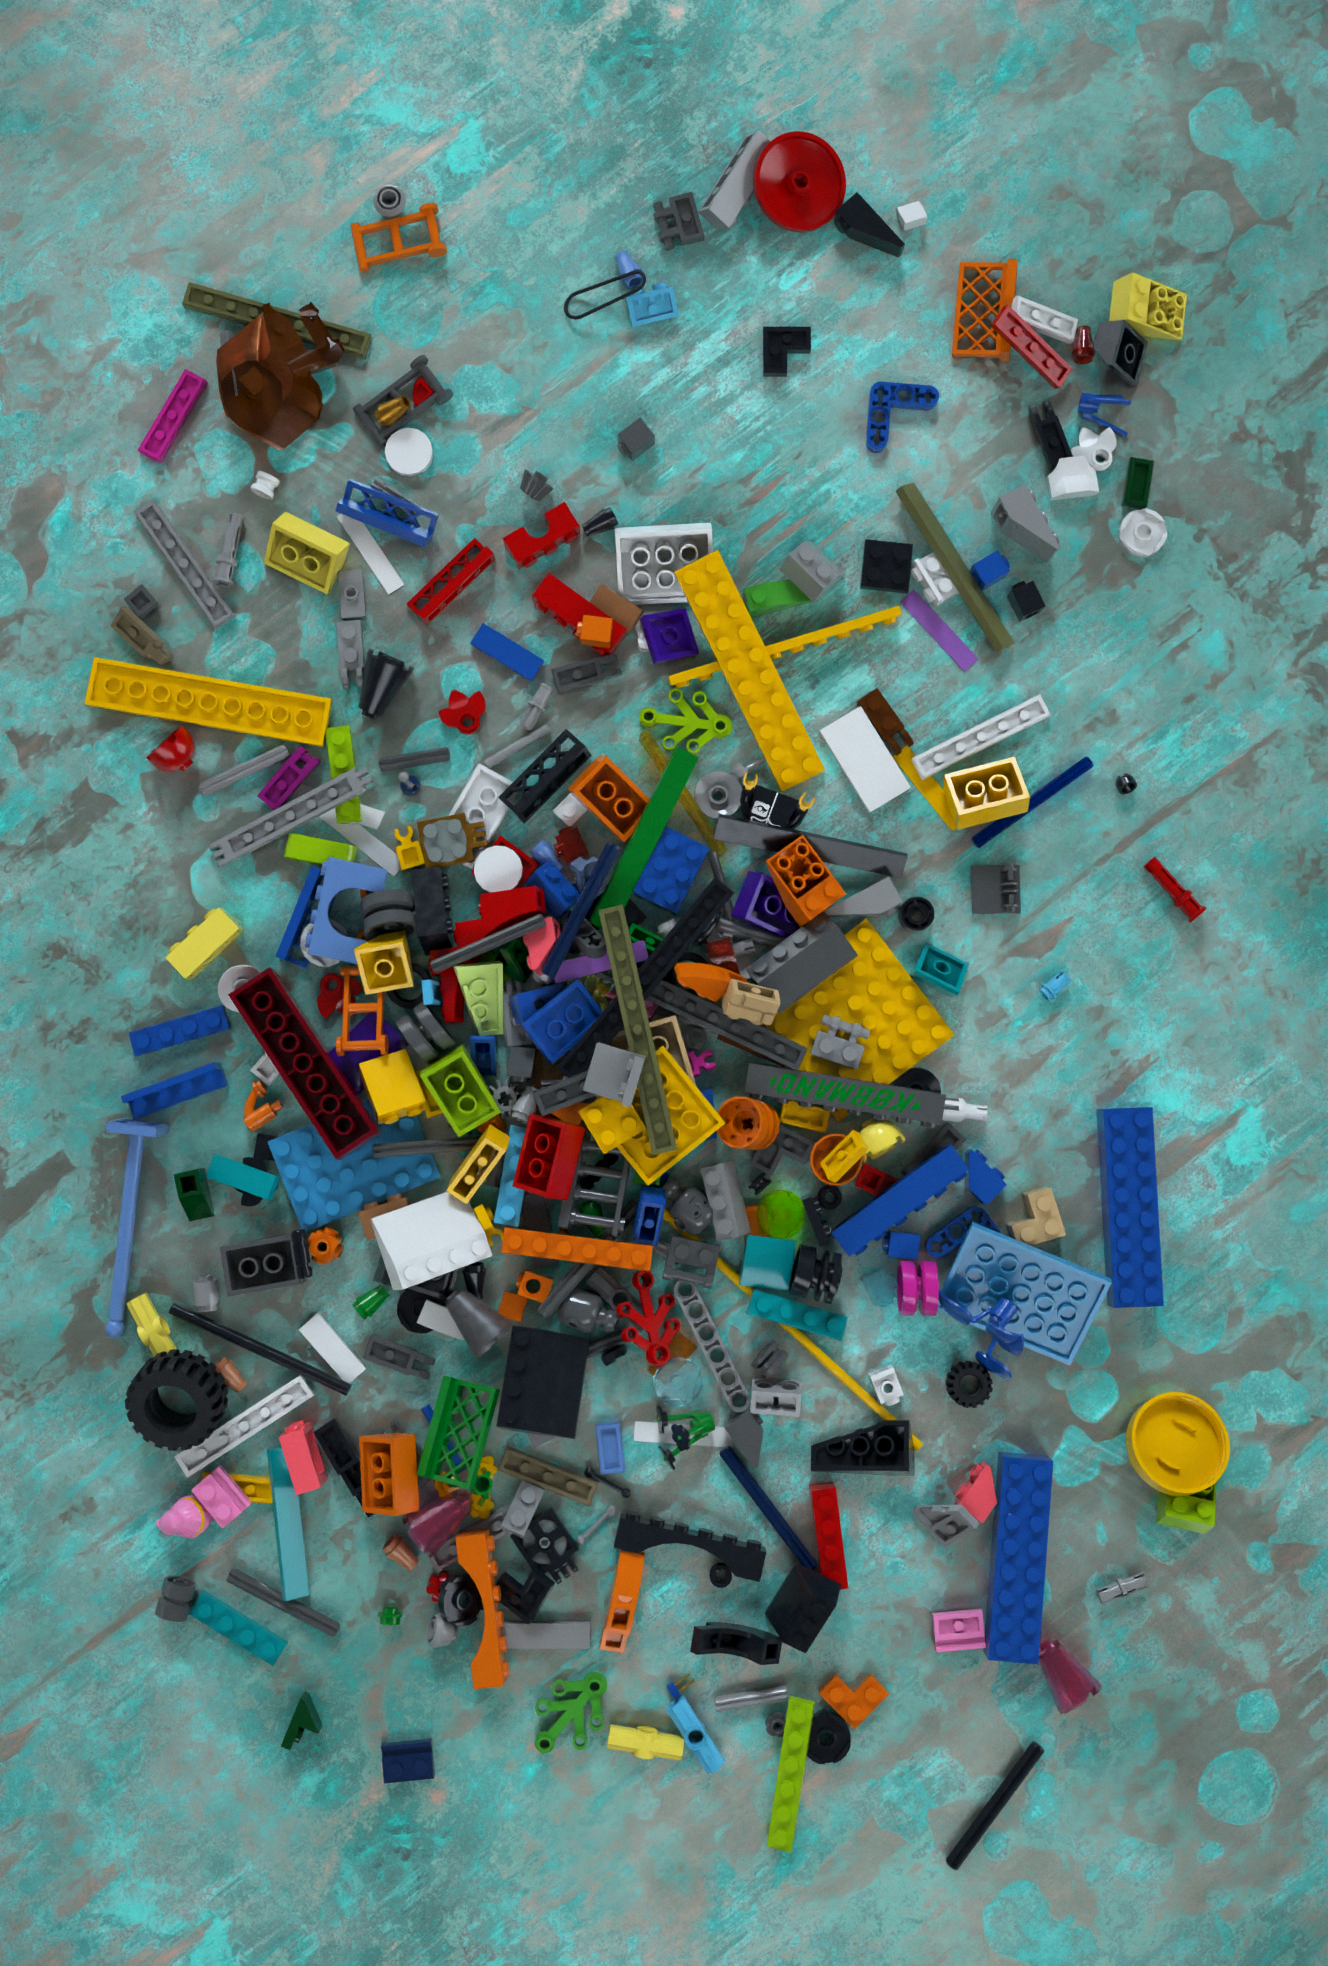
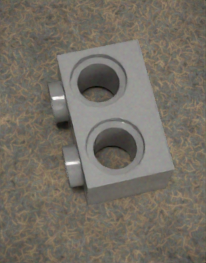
M753 1377L750 1413L800 1417L802 1380Z

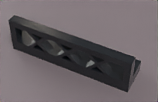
M565 729L498 798L525 824L592 755L582 742ZM569 738L575 745L569 751L561 752V744ZM556 757V764L552 768L544 769V762L548 758ZM531 775H539V781L535 785L527 786V779ZM514 792H522L521 799L515 805L508 800Z

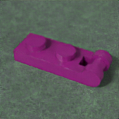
M302 745L295 750L257 795L273 810L283 806L321 762L317 757L310 756L307 753L308 750ZM299 761H303L306 764L302 769L296 766Z

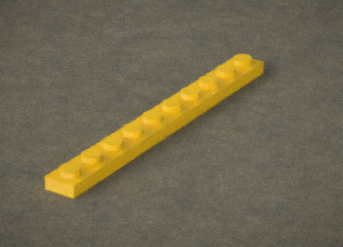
M900 605L765 647L771 660L782 657L781 652L789 649L791 654L805 650L804 645L812 642L814 647L828 643L827 638L835 635L837 640L851 636L850 631L858 628L861 633L874 629L873 624L881 621L883 626L897 622L896 617L902 615ZM716 661L667 676L669 686L675 685L678 689L690 685L689 680L698 678L699 682L713 678L712 673L722 672Z

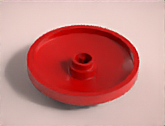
M794 131L774 138L762 150L753 171V189L761 210L774 224L788 231L804 233L821 228L835 216L836 210L842 205L845 197L846 176L838 154L825 140L808 132Z

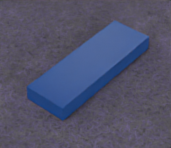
M484 623L470 642L473 647L533 682L544 664L543 659Z

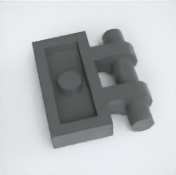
M692 192L669 197L670 207L667 208L663 207L661 201L653 204L655 210L653 214L654 219L659 225L660 241L664 243L665 250L674 249L673 239L675 238L680 239L681 246L704 241V233ZM674 218L676 227L669 228L667 220Z

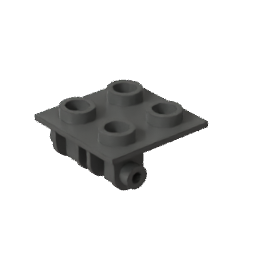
M1006 863L1004 865L971 866L972 914L1021 913L1020 865Z

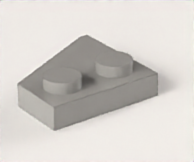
M917 1505L911 1512L944 1548L976 1530L979 1522L963 1505Z

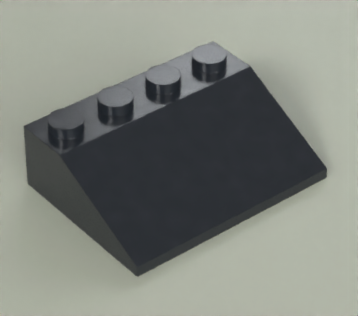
M513 1326L496 1426L508 1431L575 1439L590 1339L537 1328Z

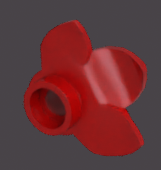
M452 690L449 697V708L439 711L440 719L448 727H457L463 734H473L480 727L479 718L485 711V699L480 691L468 698L463 693ZM467 719L473 721L469 727L464 726V721Z
M328 973L321 979L320 989L322 992L317 998L318 1009L324 1018L329 1017L335 1009L343 1014L344 978L336 973ZM352 978L351 1003H356L354 996L361 994L363 988L357 980ZM331 981H336L337 987L334 990L329 988Z

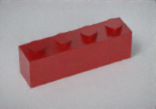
M550 573L547 574L532 594V599L535 603L533 606L543 614L548 612L554 617L553 621L560 627L565 628L567 626L570 628L575 637L578 622L583 621V615L611 618ZM613 619L610 648L595 646L591 648L601 656H604V654L607 656L612 655L627 636V629Z
M833 1482L809 1485L820 1574L840 1583V1590L849 1589L836 1487Z

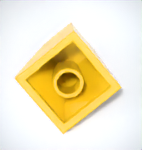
M405 930L379 935L354 948L365 995L414 986L411 954Z

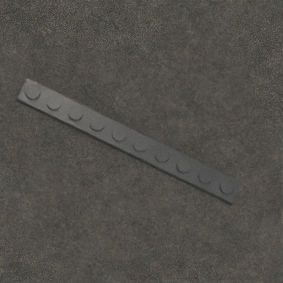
M581 951L579 957L585 956V954ZM611 969L593 974L614 984ZM662 980L646 999L797 1071L808 1050L807 1047L761 1025H755L749 1020L742 1018L731 1019L726 1014H723L722 1007L665 980Z

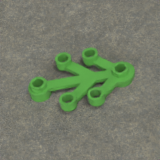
M591 1672L585 1676L584 1680L577 1681L557 1679L552 1685V1693L555 1696L562 1697L566 1692L570 1691L582 1692L576 1699L547 1700L546 1698H541L536 1702L535 1711L540 1716H545L550 1711H565L549 1730H541L536 1735L535 1747L539 1752L548 1753L552 1751L555 1746V1738L573 1718L575 1728L573 1746L577 1750L586 1748L588 1737L585 1734L583 1706L590 1698L592 1715L589 1720V1726L594 1731H599L603 1728L604 1717L601 1714V1696L607 1690V1680L603 1674ZM592 1682H597L599 1684V1688L592 1689L590 1687V1684ZM561 1684L564 1686V1690L558 1692L555 1686ZM544 1703L548 1708L545 1711H541L538 1705ZM595 1718H599L601 1720V1724L594 1725L592 1723V1720ZM582 1737L585 1742L580 1745L576 1743V1739ZM545 1739L549 1741V1745L543 1747L540 1742Z

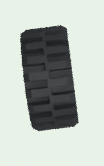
M172 1349L168 1353L163 1351L146 1361L133 1378L126 1392L125 1408L129 1410L126 1415L129 1422L134 1423L133 1429L137 1434L140 1432L143 1435L142 1439L146 1442L152 1441L155 1443V1447L161 1449L163 1446L168 1447L170 1451H177L179 1447H181V1450H188L192 1446L202 1444L214 1432L228 1405V1398L226 1397L228 1388L226 1384H222L224 1381L222 1373H217L215 1371L217 1367L212 1362H206L204 1360L206 1357L200 1354L198 1356L192 1355L193 1352L189 1350H184L183 1353H180L179 1349ZM175 1386L184 1390L193 1399L196 1412L181 1414L169 1409L162 1402L158 1387Z

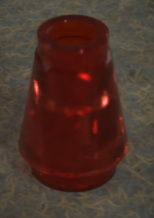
M1080 326L1076 329L1071 356L1077 364H1088L1092 362L1095 356V348L1089 326Z

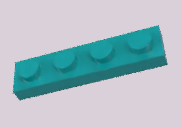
M755 1289L752 1290L746 1313L836 1341H842L848 1318L847 1316Z
M205 1590L200 1594L189 1615L272 1666L275 1665L288 1641Z

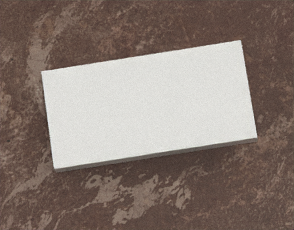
M861 706L819 731L868 813L873 812L911 788Z
M479 763L449 816L465 813L467 824L483 821L485 827L476 829V832L486 831L487 836L478 838V842L488 840L489 845L509 810L498 797L513 782ZM514 792L508 800L513 803L519 792ZM488 846L472 849L475 861L479 854ZM475 861L463 863L462 865L473 871Z

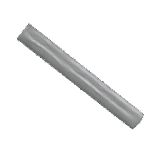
M544 724L487 758L484 762L490 769L551 731L547 724Z

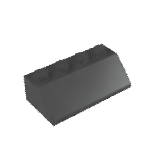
M823 911L745 968L754 985L779 991L780 1006L777 1012L780 1014L858 955L838 926Z

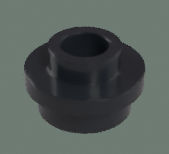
M825 1185L819 1190L817 1199L823 1208L831 1210L840 1205L842 1194L836 1186ZM829 1192L834 1195V1199L831 1202L825 1200V1195Z

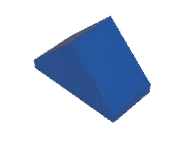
M470 1036L471 1058L481 1075L497 1074L498 1038L495 1036Z

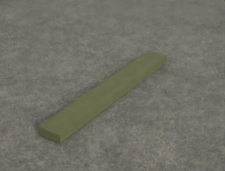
M189 282L182 305L190 310L247 326L262 313L264 303ZM271 306L281 315L288 317L302 342L316 345L299 313ZM322 320L332 338L341 341L345 349L344 354L366 359L372 339L371 334Z
M911 483L896 490L897 495L995 651L998 653L1014 645L1015 642L916 485Z

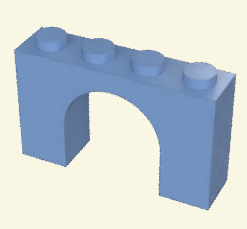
M332 857L328 858V862L323 861L320 873L321 876H324L323 886L318 885L315 899L319 900L318 909L312 910L310 924H314L312 934L307 933L305 948H309L308 954L357 964L354 948L368 941L339 933L330 922L329 906L332 899L345 889L356 888L371 892L384 890L388 870Z

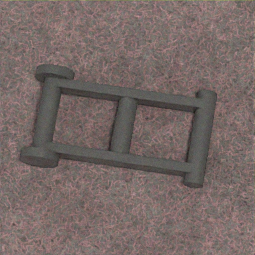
M425 355L415 358L410 364L412 370L365 405L357 404L353 408V411L381 448L386 446L387 439L393 433L404 427L433 404L443 405L453 397L451 389H444L426 365L428 358ZM421 373L435 393L413 410L409 408L404 413L405 416L381 432L367 413L389 396L392 399L402 396L398 390Z

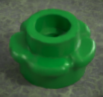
M384 1607L383 1612L378 1613L380 1624L399 1625L400 1617L403 1616L396 1607Z

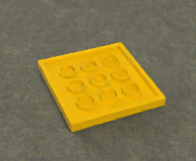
M664 1046L656 1050L677 1150L652 1155L647 1129L617 1146L647 1185H650L726 1123ZM636 1087L632 1103L645 1123L638 1087Z

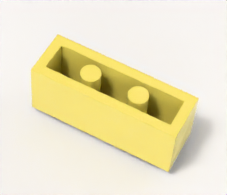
M220 907L210 910L204 916L205 921L202 924L193 926L186 933L188 936L181 943H175L168 950L170 954L165 958L187 980L191 981L244 931Z

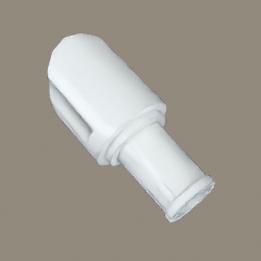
M946 1097L942 1120L959 1123L964 1119L986 1121L987 1106L966 1104V1101L962 1098Z

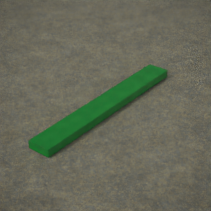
M675 747L589 923L602 929L598 910L623 905L625 908L699 757L680 747Z

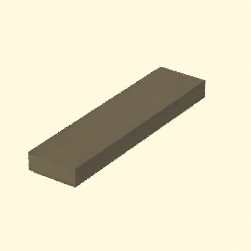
M510 1446L506 1447L498 1467L500 1472L589 1507L599 1481Z

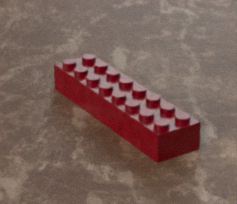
M269 967L228 994L336 1160H343L383 1133L276 970Z

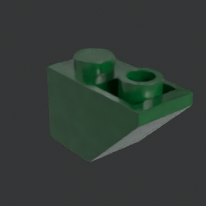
M205 1168L174 1174L178 1198L189 1221L215 1216Z

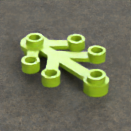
M677 688L670 690L668 698L685 717L660 714L650 707L644 708L639 714V722L645 728H653L656 724L683 727L674 735L664 737L662 746L666 751H673L678 743L697 729L707 731L699 738L690 739L687 742L686 750L693 755L697 754L700 748L714 737L723 739L729 736L732 731L730 718L723 714L717 715L707 702L706 694L702 691L694 693L692 702L696 707L702 709L709 720L699 719L683 699L682 691ZM676 692L680 694V698L673 700L671 695ZM696 696H702L704 701L697 703L695 698ZM646 713H651L653 715V719L647 721L645 720L644 715ZM718 722L724 723L725 728L723 730L716 728ZM667 740H672L674 742V745L672 747H667L665 745V742ZM696 743L698 748L693 751L690 750L689 745Z

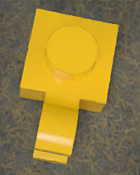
M483 1204L473 1208L485 1231L489 1245H494L491 1240L493 1234H499L503 1241V1231L495 1229L491 1223L494 1220V1216L490 1207L484 1208Z

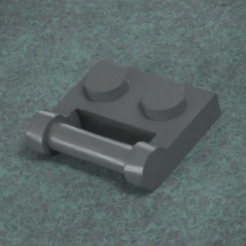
M672 1235L662 1279L670 1281L672 1278L703 1285V1288L711 1289L720 1245ZM674 1262L701 1267L706 1269L705 1275L681 1271L673 1269Z

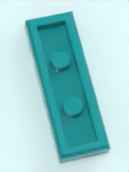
M214 1154L206 1175L207 1178L271 1201L280 1179L279 1176L218 1154Z

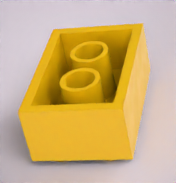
M1015 757L944 775L943 792L957 830L1028 812L1030 795Z

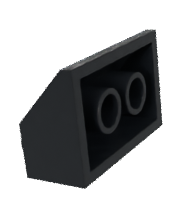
M795 1562L765 1611V1615L779 1637L783 1638L782 1642L806 1654L835 1609L841 1584Z

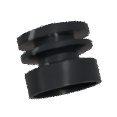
M800 1244L792 1269L789 1295L806 1298L810 1288L814 1289L815 1301L820 1300L824 1291V1303L831 1304L841 1281L842 1254L835 1252L831 1262H829L830 1251L825 1250L821 1260L817 1259L816 1247Z

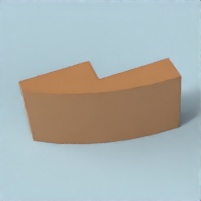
M604 584L599 585L590 603L631 632L644 612Z

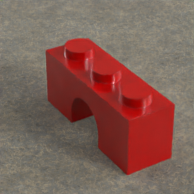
M565 502L544 513L549 530L543 537L535 538L530 536L524 526L503 538L504 546L519 569L531 567L537 562L539 557L544 554L549 556L561 544L565 542L569 544L578 538L580 526Z

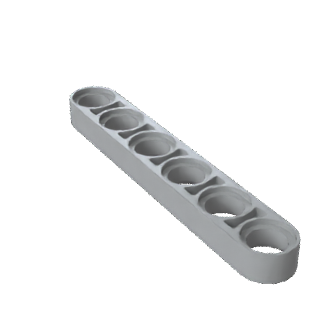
M677 1280L674 1284L675 1296L730 1408L735 1412H744L750 1406L749 1394L695 1283L688 1282L692 1286V1291L689 1295L682 1296L677 1290L678 1285L686 1281ZM693 1304H698L703 1309L702 1315L698 1318H693L688 1313L689 1307ZM705 1326L712 1328L714 1332L713 1337L710 1340L701 1339L699 1335L701 1328ZM714 1349H721L724 1352V1359L721 1362L717 1363L711 1360L710 1353ZM726 1371H731L735 1375V1381L730 1385H726L721 1381V1376ZM738 1393L746 1397V1403L742 1407H736L732 1403L733 1396Z

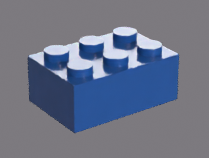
M666 826L633 890V895L677 916L707 856V852H709V847Z

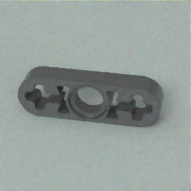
M568 911L561 916V929L564 928L572 911ZM585 918L573 942L587 957L593 959L601 958L606 954L605 938Z

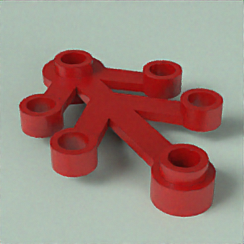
M641 1270L633 1275L632 1284L639 1291L644 1316L633 1309L629 1302L618 1304L616 1313L621 1318H629L646 1331L649 1341L640 1336L638 1330L632 1326L624 1328L621 1332V1337L623 1341L627 1343L633 1342L644 1350L650 1365L662 1367L670 1358L668 1345L674 1334L680 1330V1322L676 1318L667 1319L663 1325L665 1332L660 1339L658 1329L669 1309L675 1305V1298L669 1293L661 1295L658 1299L659 1307L654 1315L649 1289L654 1284V1277L650 1271ZM639 1277H640V1278L642 1279V1281H643V1284H642V1285H641L640 1282H639ZM665 1297L669 1301L668 1305L665 1304ZM623 1306H625L627 1309L626 1314L622 1310ZM670 1322L674 1324L673 1330L670 1328ZM628 1331L632 1333L631 1339L628 1337ZM655 1351L658 1352V1359L655 1356Z

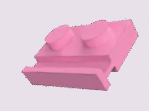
M222 1465L217 1467L191 1490L222 1529L252 1504Z
M982 1609L932 1613L936 1652L986 1648Z

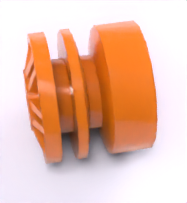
M736 1096L726 1100L717 1112L726 1122L717 1130V1134L723 1143L732 1148L759 1151L770 1146L779 1133L780 1121L778 1114L771 1104L763 1100Z
M830 1134L822 1137L815 1143L811 1151L810 1165L812 1171L820 1181L828 1185L840 1186L851 1182L858 1175L862 1167L861 1157L836 1183L828 1180L820 1162L846 1137L843 1134Z

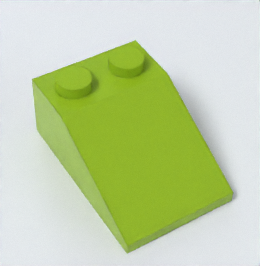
M463 1044L420 1069V1077L458 1138L501 1113L499 1106Z

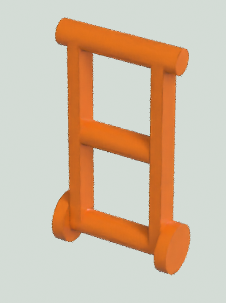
M426 203L420 206V212L363 226H360L359 223H352L350 227L360 272L369 271V266L428 253L430 257L445 255L447 247L440 242L435 215L439 212L438 205ZM426 220L431 243L403 249L399 226ZM390 229L394 251L367 258L362 235Z
M358 966L340 967V975L344 976L342 1036L336 1038L337 1056H344L345 1051L380 1050L382 1055H387L389 1052V1040L387 1035H383L385 992L377 994V1002L351 1003L352 976H360ZM377 1012L376 1040L349 1041L350 1013Z

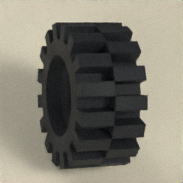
M966 1361L964 1363H957L958 1365L951 1368L952 1371L947 1374L946 1390L957 1404L965 1408H977L976 1405L979 1404L982 1406L985 1404L983 1401L990 1398L989 1393L993 1390L991 1387L993 1382L989 1372L976 1362ZM966 1375H973L978 1380V1388L971 1394L962 1392L960 1388V1381Z

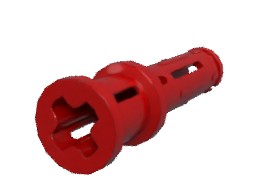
M1155 856L1143 866L1174 900L1173 905L1179 907L1188 916L1189 922L1195 920L1207 909L1195 900L1191 890H1185Z

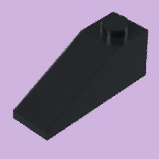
M858 192L836 210L834 224L839 232L845 233L852 240L898 258L902 255L905 243Z

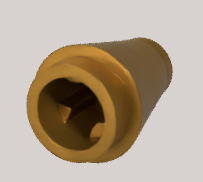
M405 395L382 403L375 410L376 419L384 427L392 426L411 408V403Z

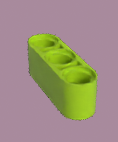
M289 833L284 857L322 866L323 861L328 862L329 857L355 862L358 847Z

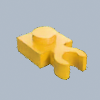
M410 825L407 826L408 835L405 837L400 836L398 829L394 831L395 837L402 843V845L395 847L402 871L425 865L420 841L412 842L414 831Z

